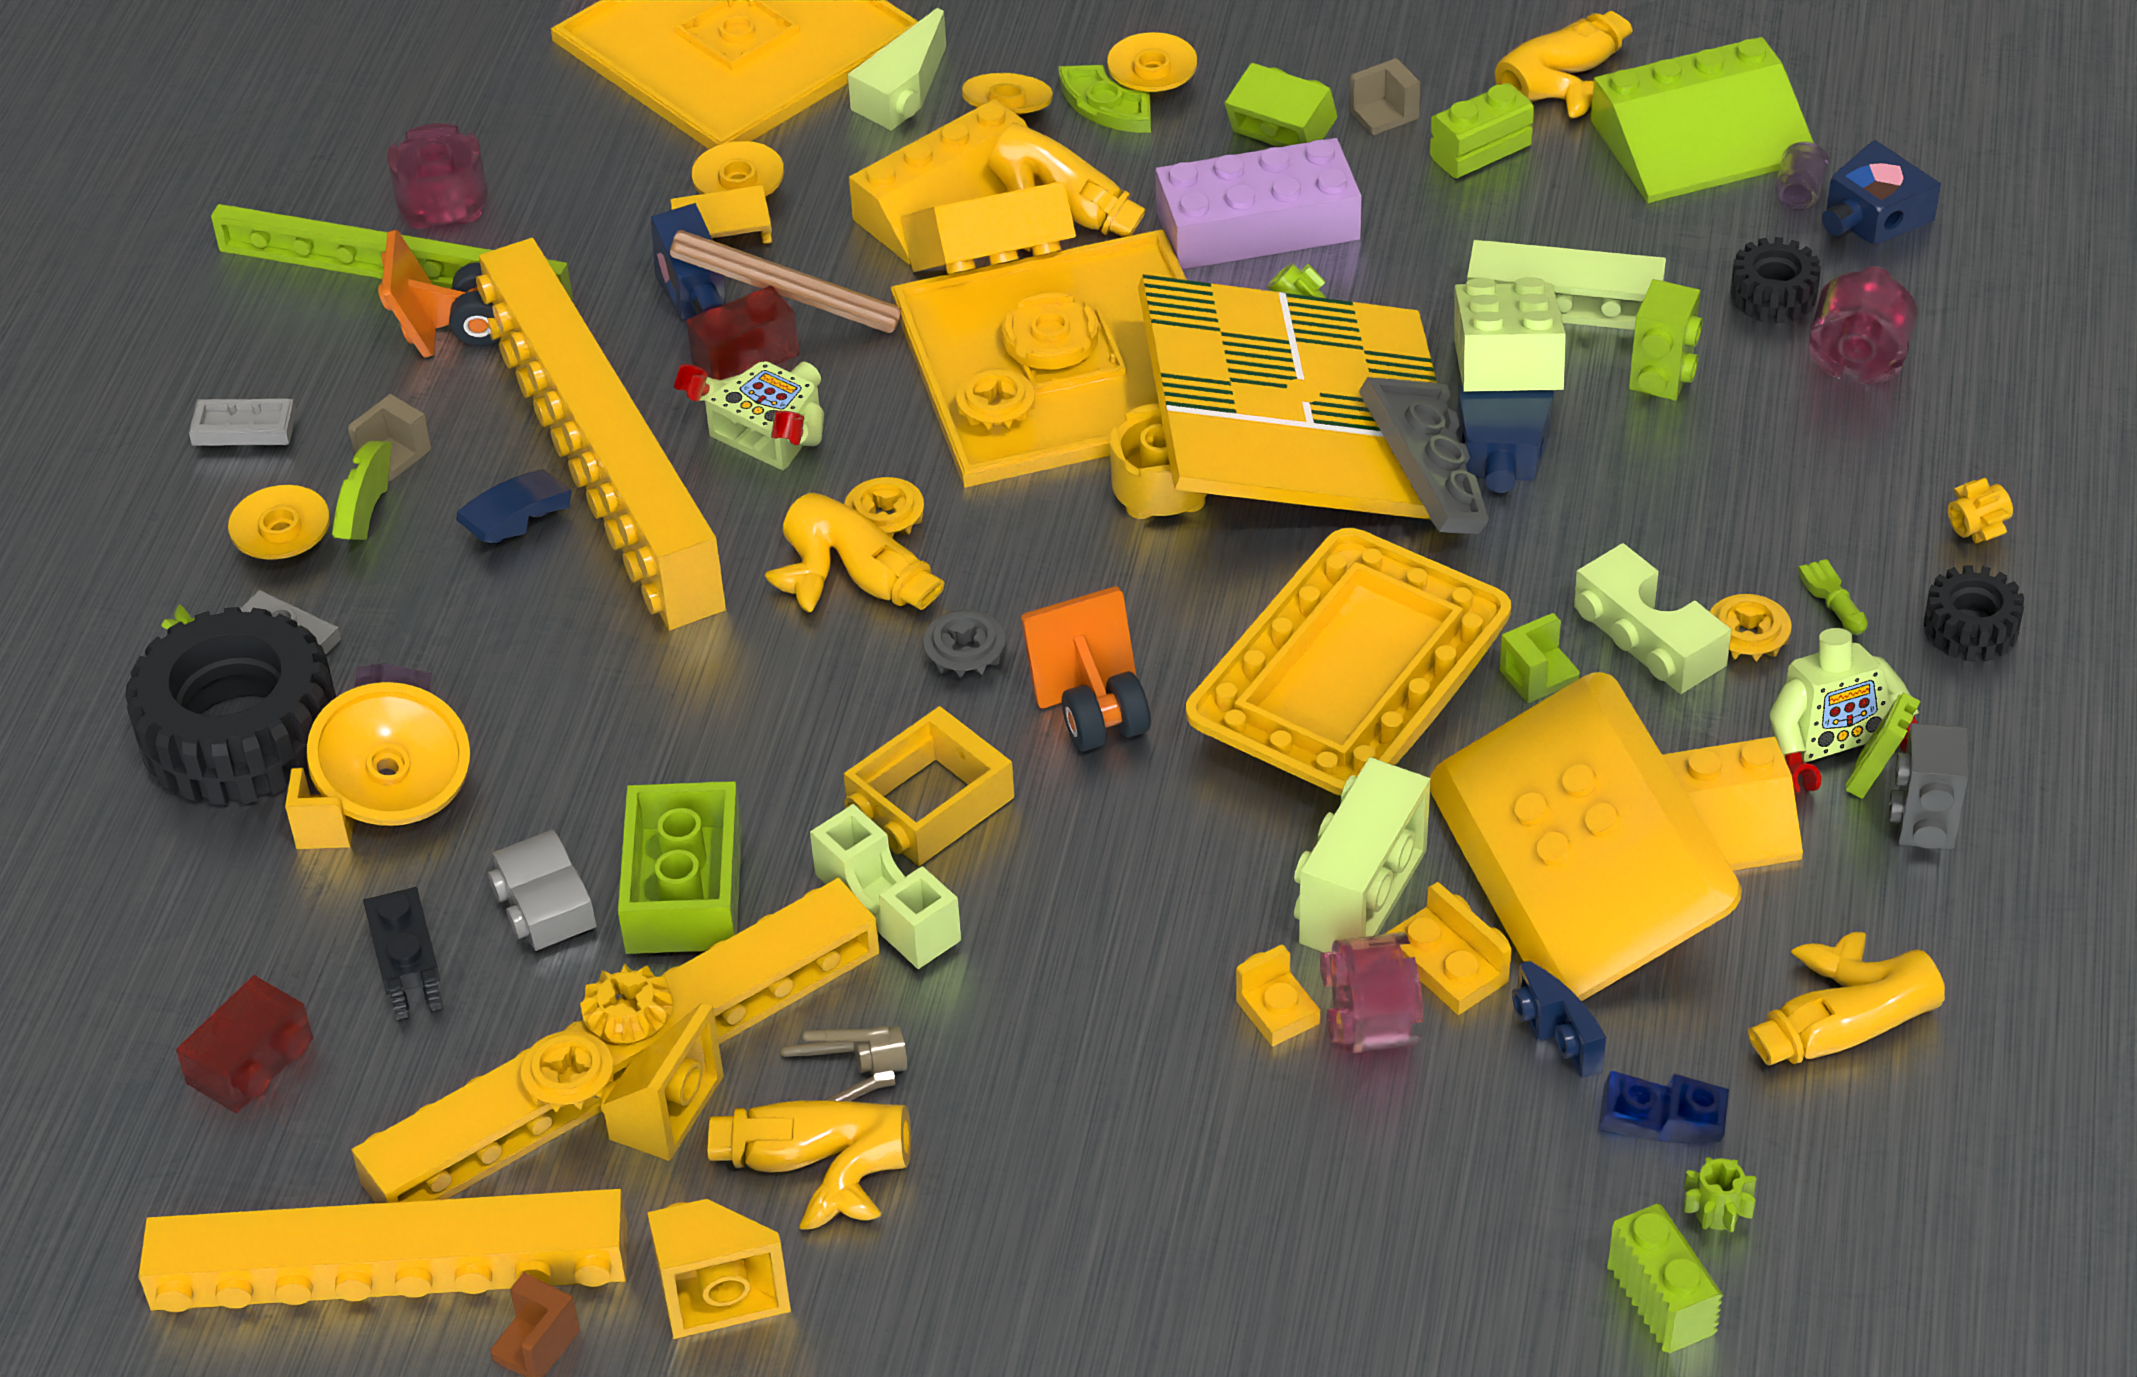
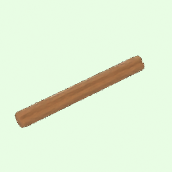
M683 230L676 232L670 247V255L673 258L887 333H892L895 330L900 318L901 309L896 305Z

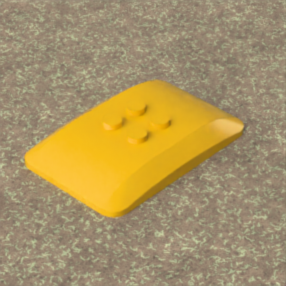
M1343 528L1334 531L1321 543L1190 695L1186 702V719L1190 726L1210 737L1327 791L1342 796L1348 778L1351 775L1358 777L1369 757L1395 766L1454 696L1502 631L1511 615V600L1506 593L1496 587L1363 530Z
M1596 672L1581 677L1446 758L1434 768L1430 775V792L1523 962L1531 961L1548 971L1567 986L1581 1001L1726 917L1736 909L1741 900L1742 889L1738 878L1619 683L1609 674Z

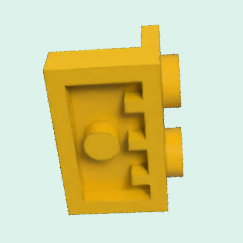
M1435 882L1427 888V906L1384 934V949L1458 1016L1509 982L1511 947L1507 938L1500 930L1495 927L1490 928L1474 914L1468 903L1461 896L1452 894L1439 882Z

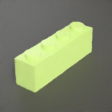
M1474 240L1467 281L1475 278H1486L1495 281L1496 284H1513L1520 278H1539L1544 280L1545 283L1553 284L1563 323L1635 330L1636 315L1652 279L1664 281L1666 258Z

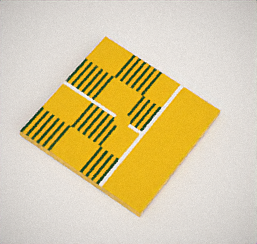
M1142 274L1138 291L1174 490L1431 520L1359 393L1367 377L1437 383L1419 310Z

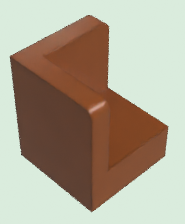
M523 1272L510 1288L516 1318L492 1346L490 1353L494 1362L524 1377H544L580 1332L573 1296Z

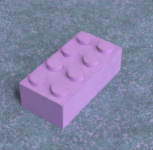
M1337 138L1315 140L1284 147H1271L1266 150L1224 155L1218 158L1188 163L1181 162L1175 165L1155 168L1156 212L1182 270L1360 240L1362 196Z

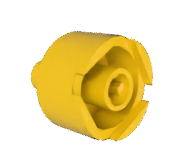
M1159 403L1142 405L1125 414V421L1118 427L1115 424L1110 433L1112 489L1118 500L1126 506L1127 513L1137 519H1146L1151 516H1169L1182 512H1196L1203 508L1206 493L1174 490Z

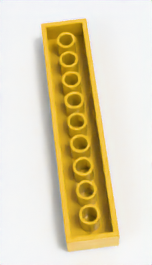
M532 237L480 254L479 260L482 275L476 277V283L485 304L493 302L495 318H487L491 340L501 338L499 346L508 369L514 367L517 369L516 376L520 389L525 398L533 397L535 413L541 426H550L551 438L556 452L560 457L567 456L569 458L568 465L571 476L578 488L585 486L587 489L586 496L596 519L604 518V527L608 540L614 550L622 549L624 565L632 582L640 580L642 583L643 598L650 613L653 615L659 612L670 631L726 611L717 540L714 533L534 238Z

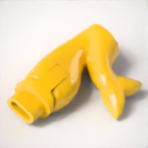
M1608 11L1603 15L1592 13L1586 19L1581 18L1562 29L1532 38L1510 51L1498 62L1494 72L1496 85L1510 83L1531 102L1546 98L1566 100L1569 117L1578 118L1584 115L1589 107H1592L1594 81H1582L1568 73L1588 71L1605 62L1614 52L1621 48L1622 40L1632 34V26L1625 18L1613 11Z
M1011 123L1001 135L990 156L989 168L1002 180L1009 192L1035 187L1034 176H1038L1044 185L1064 181L1072 220L1089 229H1100L1101 233L1106 236L1111 231L1121 237L1132 236L1145 215L1146 209L1130 200L1131 193L1123 192L1114 181L1059 142L1025 126ZM1032 247L1025 248L1024 250L1030 252Z
M814 492L807 493L798 498L788 510L783 523L784 536L800 555L801 563L772 569L765 573L766 579L773 586L786 593L796 594L798 604L809 613L814 610L819 601L824 581L829 573L830 547H834L838 551L850 577L861 589L882 600L890 601L892 599L893 604L898 606L909 603L923 610L942 593L945 585L944 580L931 574V567L923 560L919 561L911 551L892 539L864 515L835 499Z
M1852 932L1843 936L1835 947L1819 943L1797 946L1791 950V953L1819 975L1833 978L1842 987L1801 994L1787 1001L1780 1010L1769 1011L1766 1022L1748 1028L1749 1040L1768 1066L1785 1059L1792 1064L1803 1062V1057L1806 1060L1814 1059L1855 1047L1911 1018L1933 1011L1942 1005L1945 999V987L1935 963L1925 951L1920 949L1910 950L1896 957L1878 962L1862 961L1866 943V933Z
M797 1100L748 1109V1115L746 1109L740 1107L735 1109L734 1116H711L709 1120V1161H733L735 1168H744L747 1165L755 1171L787 1172L840 1153L828 1168L822 1184L816 1189L799 1224L800 1230L821 1227L840 1212L856 1220H872L880 1217V1210L861 1188L859 1181L870 1173L907 1168L910 1161L911 1126L906 1105L831 1100Z

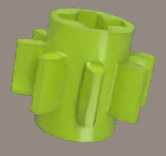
M1293 262L1289 263L1267 285V288L1274 292L1326 298L1319 290L1325 284V281L1309 263L1301 270Z
M1706 1157L1705 1164L1701 1168L1700 1173L1693 1170H1687L1684 1185L1686 1193L1683 1210L1685 1213L1695 1212L1704 1230L1707 1228L1714 1230L1727 1229L1729 1232H1733L1739 1215L1750 1219L1754 1216L1756 1198L1753 1196L1757 1179L1755 1176H1745L1736 1159L1731 1161L1728 1159Z

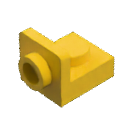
M1279 945L1266 952L1253 954L1245 962L1237 966L1236 1002L1272 1047L1320 1024V1009L1291 974L1290 952L1284 945Z

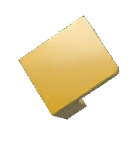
M292 768L285 808L296 849L350 848L354 818L344 814L342 800L338 797H323L321 794H310L304 769Z

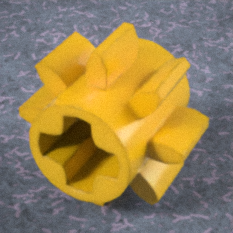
M1984 477L1954 488V493L1958 499L1949 503L1948 517L1958 535L1964 538L1972 535L1974 543L1977 544L2007 533L2003 522L2011 519L2013 506L2008 493L2001 485L1993 484L1989 486L1987 478Z

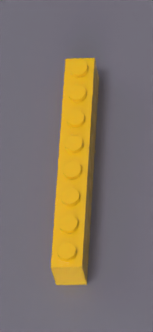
M621 1189L146 1217L139 1279L150 1310H165L169 1312H181L188 1308L219 1306L242 1308L251 1304L268 1303L299 1305L307 1301L333 1299L360 1301L368 1297L399 1295L414 1298L426 1294L448 1292L478 1294L486 1290L510 1289L523 1272L551 1286L582 1284L595 1287L605 1283L626 1282L628 1222Z

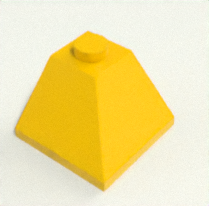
M704 1002L698 1005L632 1060L618 1082L613 1081L609 1084L601 1103V1111L605 1115L609 1140L671 1161L724 1077L713 1005Z

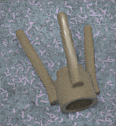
M886 1025L870 1029L807 1030L802 1034L803 1040L815 1043L784 1046L780 1051L783 1057L854 1052L859 1072H870L872 1077L825 1099L831 1101H852L877 1088L895 1085L894 1072L907 1070L905 1043L899 1026L888 1027Z

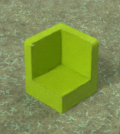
M1555 613L1502 634L1499 670L1527 704L1561 690L1579 679V670L1559 648L1561 620Z

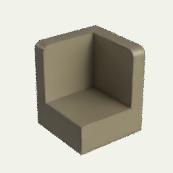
M1398 58L1356 72L1350 76L1349 112L1372 135L1419 119L1421 82Z
M388 394L348 426L354 456L364 444L371 440L392 442L388 481L396 478L432 450L425 414L392 394Z

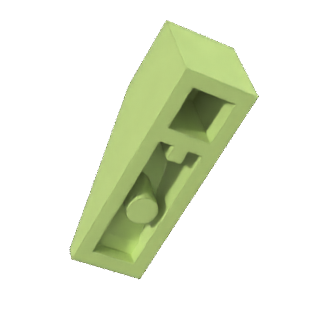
M936 8L848 74L852 111L892 131L922 108L946 49L943 10Z

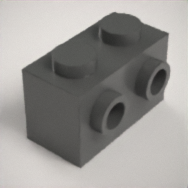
M1911 723L1906 753H1898L1896 759L1895 785L1900 787L1899 790H1891L1889 799V822L1898 823L1899 845L1923 848H1955L1969 778L1967 727Z

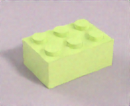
M1525 277L1516 280L1513 284H1496L1495 281L1486 278H1475L1468 280L1466 284H1455L1454 342L1464 391L1564 390L1565 330L1552 283H1545L1544 280L1539 278Z
M1371 757L1365 763L1358 777L1351 775L1348 778L1342 792L1341 805L1335 814L1329 812L1325 816L1319 830L1318 843L1312 852L1305 851L1302 854L1296 867L1294 880L1300 884V895L1295 905L1294 918L1299 920V944L1361 965L1427 851L1431 778Z

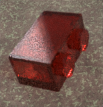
M773 286L755 291L686 320L692 364L704 369L708 373L709 378L724 380L744 373L759 362L767 361L777 365L799 356L795 312Z
M253 975L176 1048V1052L187 1085L238 1114L253 1098H257L267 1089L270 1081L292 1060L299 1058L314 1038L304 1003Z

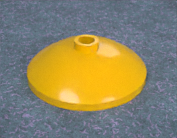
M380 682L366 684L339 695L319 713L311 727L307 742V765L311 779L319 793L323 797L340 798L345 815L375 825L394 826L410 824L428 818L442 810L455 798L463 786L470 761L468 736L464 725L456 713L444 701L432 693L402 683ZM382 769H391L395 772V774L383 775L380 774L379 771Z

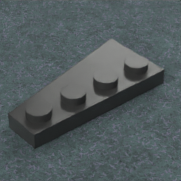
M1367 377L1359 393L1438 532L1480 534L1489 518L1476 476L1467 472L1466 463L1470 456L1466 444L1459 443L1456 430L1460 423L1456 411L1448 409L1446 403L1451 396L1448 384Z

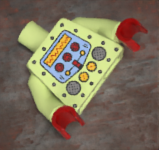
M767 361L759 362L744 373L724 380L709 378L708 373L698 366L691 364L680 365L673 387L676 390L686 391L687 397L692 401L697 402L701 400L705 402L710 437L782 471L790 465L803 446L814 447L822 440L824 411L819 405L817 388L821 383V376L818 370L810 363L800 362L791 372H788Z
M1831 628L1822 631L1819 635V653L1795 659L1788 666L1786 684H1784L1770 710L1769 717L1773 734L1777 739L1792 775L1794 793H1800V786L1798 784L1799 773L1802 775L1803 785L1807 791H1817L1821 786L1822 777L1820 771L1816 766L1805 762L1866 744L1899 694L1902 695L1903 692L1910 695L1902 679L1882 657L1872 656L1859 643H1852L1851 633L1842 628ZM1918 709L1914 712V717L1911 723L1918 724L1915 716L1919 714ZM1911 723L1906 729L1907 732L1904 739L1900 743V749L1903 753H1906Z

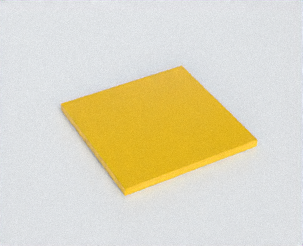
M600 0L552 27L551 35L552 41L710 149L719 144L732 141H753L848 84V74L919 21L886 0Z
M1163 229L890 287L891 300L893 305L901 309L899 318L964 488L1110 456V433L1114 425L1116 424L1118 427L1125 421V414L1136 407L1159 403L1138 285L1142 274L1187 280ZM1041 293H1064L1073 296L1075 303H1079L1084 307L1085 302L1093 308L1098 318V343L1089 357L1073 366L1060 369H1036L1019 363L1008 354L1002 338L1003 318L1008 311L1011 314L1012 311L1017 309V303L1026 297ZM996 368L1008 369L1022 374L1032 383L1035 391V408L1028 411L1026 421L1013 420L1010 429L1002 424H998L988 430L983 422L970 426L967 416L959 415L956 401L957 389L967 377L976 372ZM998 393L993 402L989 404L998 405V402L1003 400L1001 393Z

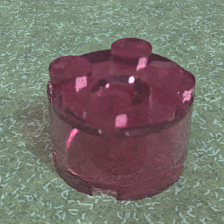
M433 123L409 130L405 133L407 140L397 147L394 141L387 153L388 167L396 206L399 212L407 218L409 226L415 229H426L430 226L448 225L456 222L471 223L481 216L480 208L486 201L488 189L480 144L475 135L469 132L470 137L459 133L458 126Z
M1871 266L1864 269L1863 272L1846 273L1834 278L1823 287L1813 319L1809 340V351L1813 360L1827 374L1840 380L1842 373L1859 376L1858 383L1867 385L1880 383L1892 378L1902 368L1909 351L1918 316V308L1913 297L1905 287L1891 279L1890 273L1881 267Z
M1404 932L1335 940L1330 952L1320 953L1322 982L1324 986H1332L1334 1008L1327 1009L1326 1012L1329 1038L1331 1043L1340 1042L1348 1054L1418 1046L1421 1042L1422 1035L1411 1034L1412 1024L1423 1022V1007L1415 957L1403 958L1400 945L1410 944L1408 936Z

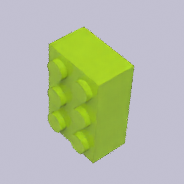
M736 781L627 785L618 915L625 954L707 951L715 943L727 940L737 934L742 819Z

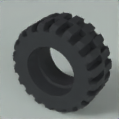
M239 607L224 608V613L210 615V612L207 611L195 615V620L184 625L180 621L168 628V635L163 639L157 636L145 649L146 657L140 656L130 672L131 678L126 684L127 711L144 765L151 775L157 777L158 782L174 793L180 790L182 797L199 803L203 798H207L213 805H229V800H241L243 804L257 802V796L271 793L273 797L286 791L292 768H303L305 776L310 775L307 765L309 733L319 713L336 698V693L324 649L317 643L316 637L307 628L301 625L298 626L295 620L280 613L276 617H272L271 612L266 609L253 607L251 612H242ZM246 695L266 697L258 704L234 714L221 716L202 715L211 706L233 697Z

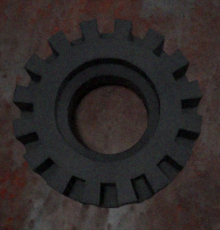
M1767 237L1758 239V246L1753 242L1745 244L1744 251L1739 249L1736 253V259H1734L1730 295L1731 299H1735L1734 305L1738 310L1745 307L1744 314L1751 318L1755 313H1759V321L1768 322L1769 316L1775 317L1776 323H1784L1785 316L1787 315L1792 321L1800 319L1801 312L1807 315L1811 312L1812 306H1815L1817 302L1821 274L1820 260L1817 255L1812 256V250L1807 246L1799 250L1800 242L1791 240L1789 245L1783 244V238L1775 237L1774 243L1769 244ZM1768 279H1779L1783 281H1772Z
M1963 565L1962 574H1959L1955 567L1947 570L1946 577L1939 574L1935 578L1934 585L1931 584L1924 616L1925 633L1928 639L1935 638L1934 646L1939 650L1949 646L1948 655L1957 658L1959 652L1967 653L1966 661H1975L1976 654H1982L1984 661L1993 660L1995 651L2000 656L2008 653L2009 646L2014 647L2017 642L2024 611L2025 599L2023 593L2018 594L2019 586L2015 581L2006 584V574L1999 572L1995 577L1990 576L1991 568L1982 566L1981 573L1973 572V565ZM1975 609L1989 616L1972 617L1958 610Z

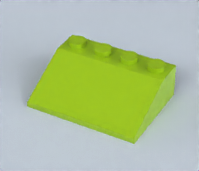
M1763 37L1746 39L1742 42L1705 49L1700 52L1594 77L1591 122L1647 204L1817 161L1818 152L1784 66Z

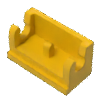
M763 185L670 199L671 210L696 203L711 238L760 231L763 245L772 243L771 222Z

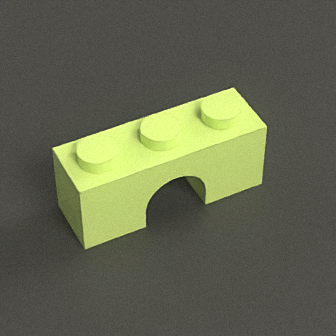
M1622 543L1577 570L1574 607L1585 620L1593 622L1609 635L1620 649L1632 654L1648 667L1657 679L1665 681L1681 695L1727 666L1732 629L1695 600L1675 611L1653 609L1655 608L1659 571Z
M854 804L810 831L815 875L825 884L839 877L876 918L877 932L917 969H920L961 941L958 897L923 866L905 877L891 856L888 834Z

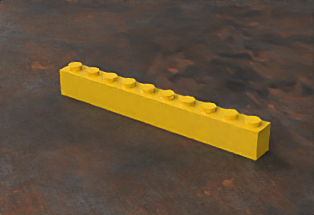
M838 877L820 888L810 890L801 899L774 914L762 917L756 924L731 938L715 943L709 950L679 967L667 970L662 976H665L673 998V1009L667 1023L657 1033L636 1042L615 1043L601 1039L612 1053L614 1081L618 1082L632 1060L702 1002L713 1005L720 1045L880 954L876 918ZM622 995L616 999L617 1004L623 1002L628 1007L632 1006L636 1012L638 1011L636 998L629 999ZM584 1020L576 1021L564 1030L583 1031L593 1034L585 1025ZM530 1048L525 1049L514 1059L485 1075L473 1078L462 1088L435 1103L421 1107L410 1117L384 1131L374 1133L363 1143L352 1148L351 1151L360 1184L375 1204L449 1199L602 1112V1099L591 1097L585 1100L581 1110L574 1104L563 1105L557 1113L548 1103L544 1102L535 1105L530 1093L524 1090L521 1080L520 1069L522 1060ZM573 1059L571 1066L567 1067L565 1073H558L561 1083L568 1081L571 1074L578 1073L575 1059ZM610 1083L605 1085L603 1095Z

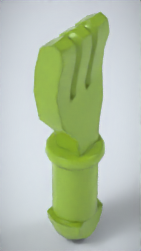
M1827 559L1820 560L1818 563L1812 562L1809 565L1805 564L1797 567L1798 574L1807 590L1815 597L1826 599V606L1835 612L1845 630L1855 636L1865 632L1868 620L1864 612H1860L1850 599L1849 592L1841 588L1842 580Z

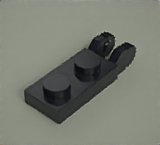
M417 886L363 899L386 995H391L396 1019L400 1020L409 1017L408 1011L410 1007L406 992L403 990L423 986L426 1004L430 1006L431 1012L443 1009L437 983L441 979Z

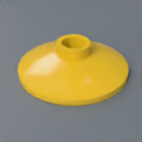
M1158 32L1140 33L1124 38L1116 43L1108 54L1107 66L1113 79L1125 87L1147 92L1165 91L1184 84L1194 75L1197 69V54L1188 42L1177 36Z
M1014 73L983 74L970 78L962 86V97L972 106L978 108L996 98L1018 116L1047 107L1052 102L1053 95L1052 89L1043 81Z
M732 141L719 144L702 153L694 162L691 175L693 185L700 194L763 185L766 197L781 184L784 176V166L779 154L766 145L751 141Z
M276 485L258 490L238 503L230 515L228 531L233 544L243 553L260 559H283L305 552L317 544L327 532L330 523V513L325 500L315 491L298 485Z

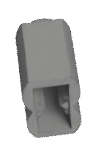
M553 829L492 852L496 869L488 872V878L498 902L508 900L511 907L506 909L517 939L527 936L531 946L537 951L597 927L592 902L576 869L571 864L562 842Z

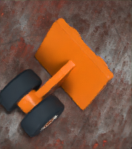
M397 229L387 232L386 250L382 252L384 271L383 281L378 287L379 296L385 309L393 311L398 318L406 341L409 344H415L423 358L434 356L436 329L446 325H450L452 333L459 340L470 345L485 346L501 339L491 340L487 318H495L493 313L494 304L493 302L485 304L480 296L476 283V277L482 275L480 262L470 263L461 267L453 277L452 289L432 284Z
M1110 587L1030 611L1021 616L1035 702L1042 709L1062 703L1067 729L1079 750L1087 751L1102 746L1106 741L1107 727L1116 725L1120 733L1125 737L1139 735L1150 729L1151 716L1143 687L1136 676L1124 595L1119 587Z

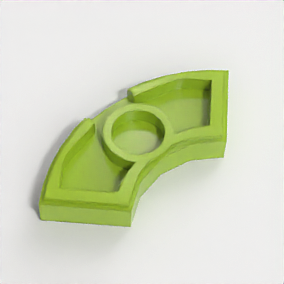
M1104 65L1059 67V81L1062 93L1067 102L1079 114L1097 124L1115 130L1151 133L1150 92L1131 90L1120 86L1107 76Z
M371 440L364 444L355 454L353 463L359 465L357 468L351 469L348 478L343 480L334 517L332 532L334 538L367 540L374 506L380 495L388 489L392 442Z

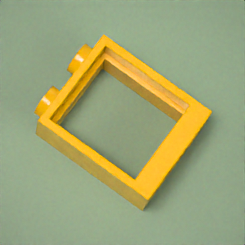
M941 706L935 708L843 773L846 794L844 800L845 808L852 804L859 808L888 834L889 849L896 854H904L918 867L1015 798L1012 761ZM934 760H937L968 786L918 822H915L884 796Z

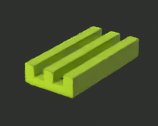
M1904 692L1902 695L1899 694L1860 752L1845 784L1847 786L1846 791L1861 799L1864 798L1904 739L1907 732L1906 729L1914 717L1913 714L1917 710L1920 700Z

